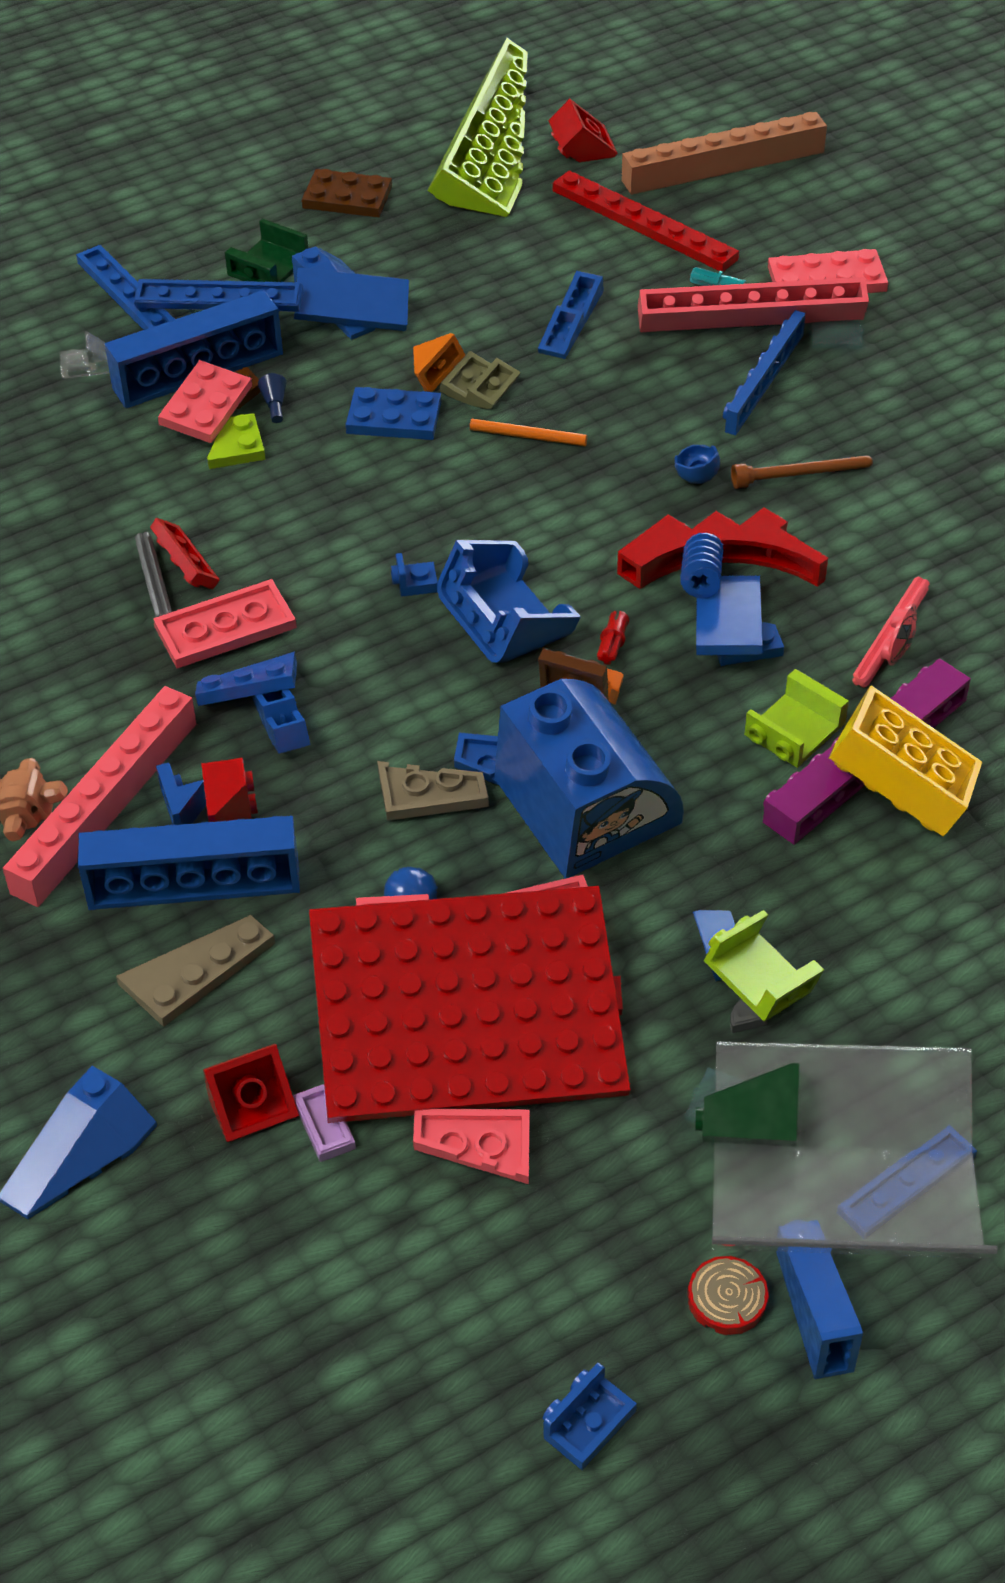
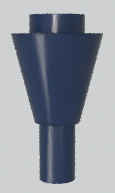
M269 373L259 379L258 387L270 408L272 422L280 423L283 421L281 407L286 388V379L280 374Z

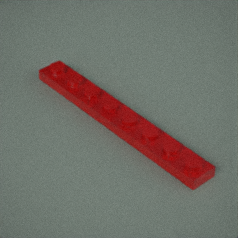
M569 170L553 182V192L718 271L724 272L739 260V250L584 178Z

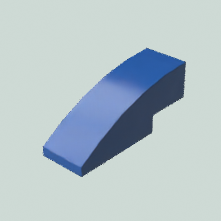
M289 689L252 696L261 721L278 754L310 745L306 722L297 710L295 697Z

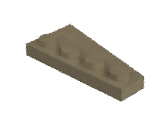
M249 915L117 975V982L125 992L164 1027L275 944L274 935L254 917Z

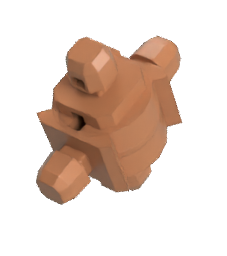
M33 758L24 759L19 769L8 771L0 779V821L4 826L3 833L9 841L20 840L26 829L35 828L41 820H46L52 813L54 803L64 800L68 793L67 786L62 781L46 782L40 772V765Z

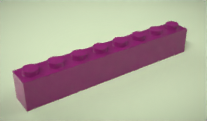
M939 658L929 667H923L917 677L910 683L902 684L896 694L890 699L934 728L967 700L971 678ZM839 737L835 739L829 749L822 754L818 753L815 755L807 767L800 772L793 773L785 785L778 790L771 791L764 800L763 823L793 845L865 786L863 781L850 772L840 770L834 761L829 759Z

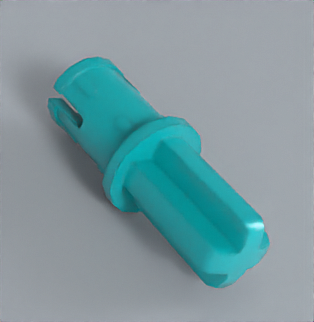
M694 267L690 275V282L700 286L746 284L745 279L742 280L724 275L723 271L717 273L699 267Z

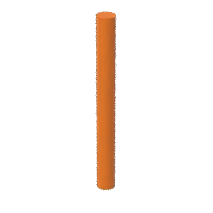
M471 419L470 430L578 446H586L587 435L479 419Z

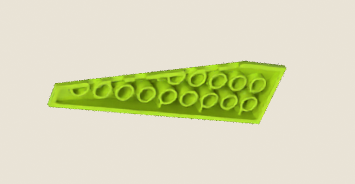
M508 38L504 41L478 89L427 190L435 198L449 206L504 217L510 214L522 187V179L519 178V174L523 171L521 156L524 154V147L521 146V143L524 139L525 111L523 106L526 103V96H524L526 80H524V75L527 72L528 56L527 51Z

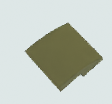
M469 351L443 380L439 391L463 403L492 409L517 380L521 372L498 358L490 363Z

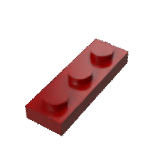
M156 518L150 528L157 536L156 541L171 555L170 560L185 574L184 579L194 587H200L201 585L214 589L220 579L180 526Z

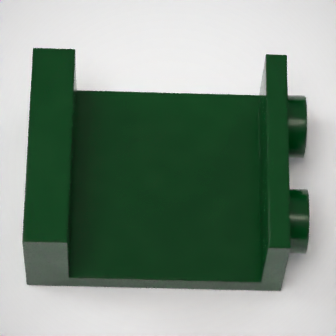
M262 218L259 221L261 240L247 253L230 247L225 252L227 275L242 281L284 282L293 273L292 255L308 249L307 234Z

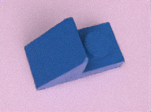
M170 763L157 765L160 789L172 825L192 824L206 806L203 780L183 785L180 774L173 775Z

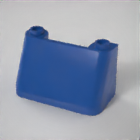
M456 540L438 580V596L491 662H508L573 633L581 618L574 608L569 604H559L550 613L522 580L528 567V558L516 541Z

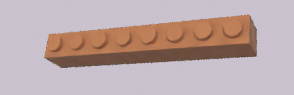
M806 112L803 115L789 118L783 117L775 121L760 122L747 127L733 128L719 133H709L696 138H685L682 141L668 144L662 143L658 146L644 149H635L622 153V182L632 195L824 153L827 125L817 112Z

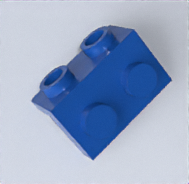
M599 1362L589 1372L587 1370L580 1372L574 1379L568 1395L562 1401L559 1399L553 1401L543 1415L544 1440L581 1470L589 1464L637 1409L635 1401L605 1378V1367Z

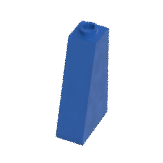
M794 1223L786 1226L784 1229H779L775 1250L814 1379L854 1372L863 1331L818 1223L807 1225Z

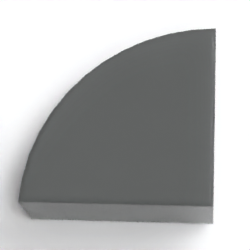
M741 998L732 1009L730 1016V1029L732 1033L767 1025V1020L764 1022Z

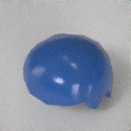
M691 445L683 449L674 458L678 475L690 484H702L712 480L720 468V456L714 445L711 447Z
M403 867L398 871H394L387 879L384 896L429 894V899H437L438 887L433 875L423 869Z

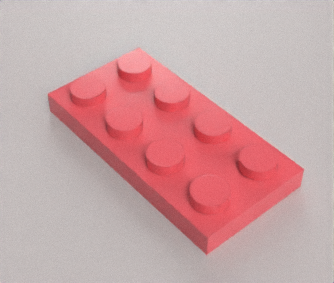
M876 249L847 252L836 251L822 254L809 253L798 256L768 258V270L772 282L865 277L868 293L887 292L888 280Z
M272 579L153 618L155 629L177 669L297 628L294 615Z

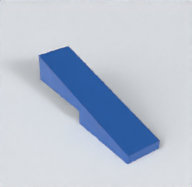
M576 271L561 306H556L538 347V353L563 359L567 357L604 292L603 276Z

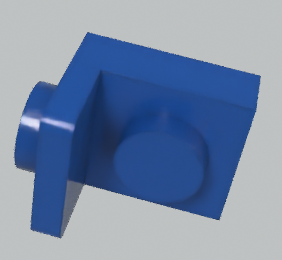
M402 553L396 554V565L391 566L393 585L399 584L401 597L438 592L434 562L404 565Z

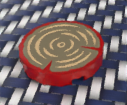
M721 1256L701 1263L692 1273L687 1297L689 1309L697 1322L704 1327L707 1325L715 1329L716 1333L733 1335L742 1334L754 1328L760 1322L767 1308L769 1293L767 1282L758 1268L744 1259L733 1256Z

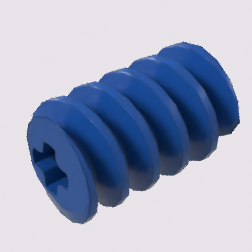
M698 533L690 537L684 546L680 583L683 589L693 597H711L717 593L720 587L723 544L717 536L710 533Z

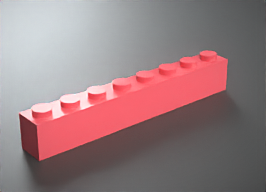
M865 277L641 289L638 300L640 332L781 325L785 319L788 320L795 310L806 313L805 323L864 320L869 298Z
M167 686L160 690L3 867L10 895L36 907H39L78 862L79 833L98 830L105 831L157 771L156 766L163 764L197 725L192 697Z

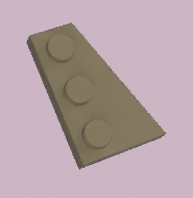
M377 761L387 821L489 807L483 772L442 768L438 772L420 770L419 765L407 764L406 768L389 767V762Z

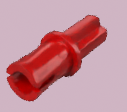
M613 611L609 616L607 627L600 634L601 644L597 658L599 661H603L604 665H610L612 661L616 660L619 648L625 643V631L629 624V616L623 611H619L616 620L617 611Z

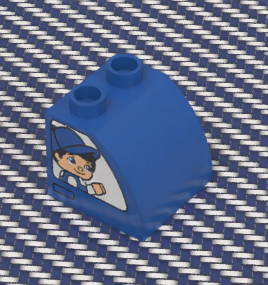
M559 679L501 705L494 779L565 879L682 824L684 810L679 793L605 695L594 685L576 679Z

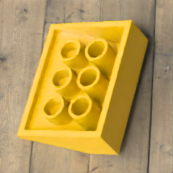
M872 685L866 691L829 756V759L834 761L840 770L850 772L863 781V784L869 790L879 792L888 798L897 809L908 812L917 818L926 829L935 831L943 837L967 810L982 765V761Z

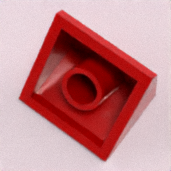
M276 1044L203 1069L208 1098L227 1142L299 1116Z

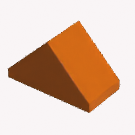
M449 333L413 347L414 373L424 391L433 392L464 358L465 353L454 334Z

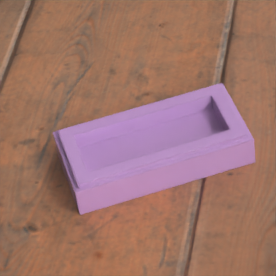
M324 1084L293 1095L298 1114L320 1162L356 1149L355 1140L346 1122H327Z

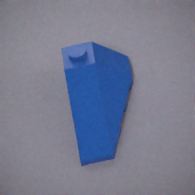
M316 246L292 255L294 282L297 279L298 267L355 274L341 259ZM336 324L351 340L375 330V328Z
M91 1066L67 1092L1 1190L0 1202L26 1219H30L69 1193V1188L88 1176L90 1179H93L102 1173L101 1168L118 1157L123 1160L134 1153L156 1128V1120L121 1082Z

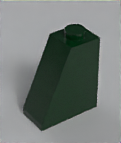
M790 1063L705 1096L704 1108L696 1107L695 1131H702L703 1142L796 1147L800 1063Z

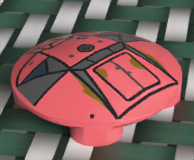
M915 604L906 606L904 610L898 608L893 617L891 627L896 629L892 639L886 640L881 651V658L886 659L890 666H893L902 658L913 641L917 624Z

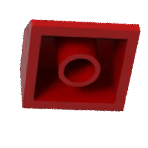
M570 98L548 120L553 130L551 134L559 143L558 150L566 158L571 156L580 163L612 158L618 154L605 125Z
M243 758L201 763L209 822L252 819L251 814L258 813L255 793L248 794V792L255 791L252 771H245Z

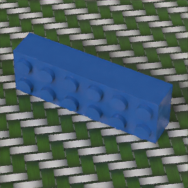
M264 290L104 343L112 389L125 408L177 391L199 360L230 371H236L283 355L279 310Z
M273 816L269 818L237 819L232 821L108 831L98 830L79 833L78 869L88 910L300 893L299 860L293 816Z

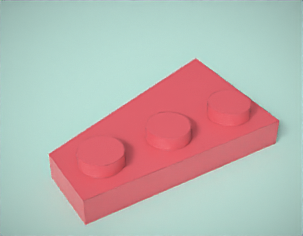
M417 1110L414 1113V1150L529 1184L530 1110Z

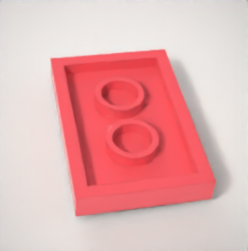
M199 360L159 414V425L212 443L251 389L252 378Z

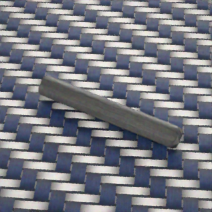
M149 532L138 533L135 536L136 546L156 618L171 613L172 610L152 536Z

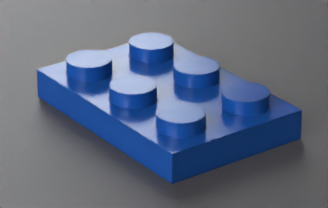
M355 387L346 421V434L433 440L441 406V393Z

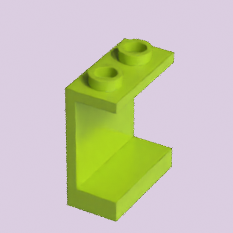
M794 669L787 676L785 695L762 715L752 709L747 712L744 735L752 742L760 744L776 754L781 760L787 761L798 768L846 723L849 700L799 670Z
M762 910L752 917L744 916L728 931L722 929L717 932L709 941L710 949L704 962L765 1022L811 993L824 969L813 960L796 970L759 934L768 917V914Z

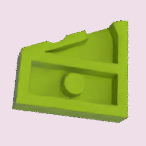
M254 413L241 414L229 418L217 435L208 454L209 469L266 460Z

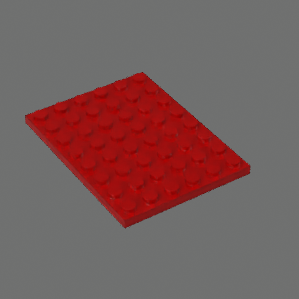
M599 886L309 909L328 1123L412 1116L417 1110L488 1109L629 1096L631 1089Z

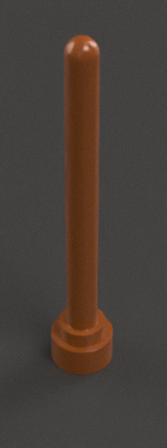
M858 456L753 468L752 466H747L746 463L734 464L731 467V480L735 489L746 488L749 484H753L754 480L867 468L873 464V459L870 456Z

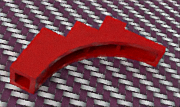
M765 507L741 525L715 511L692 529L668 514L618 551L617 574L641 589L662 576L680 570L686 541L698 533H710L721 540L723 544L722 563H744L774 568L795 575L817 587L826 580L828 557L787 533L788 521Z

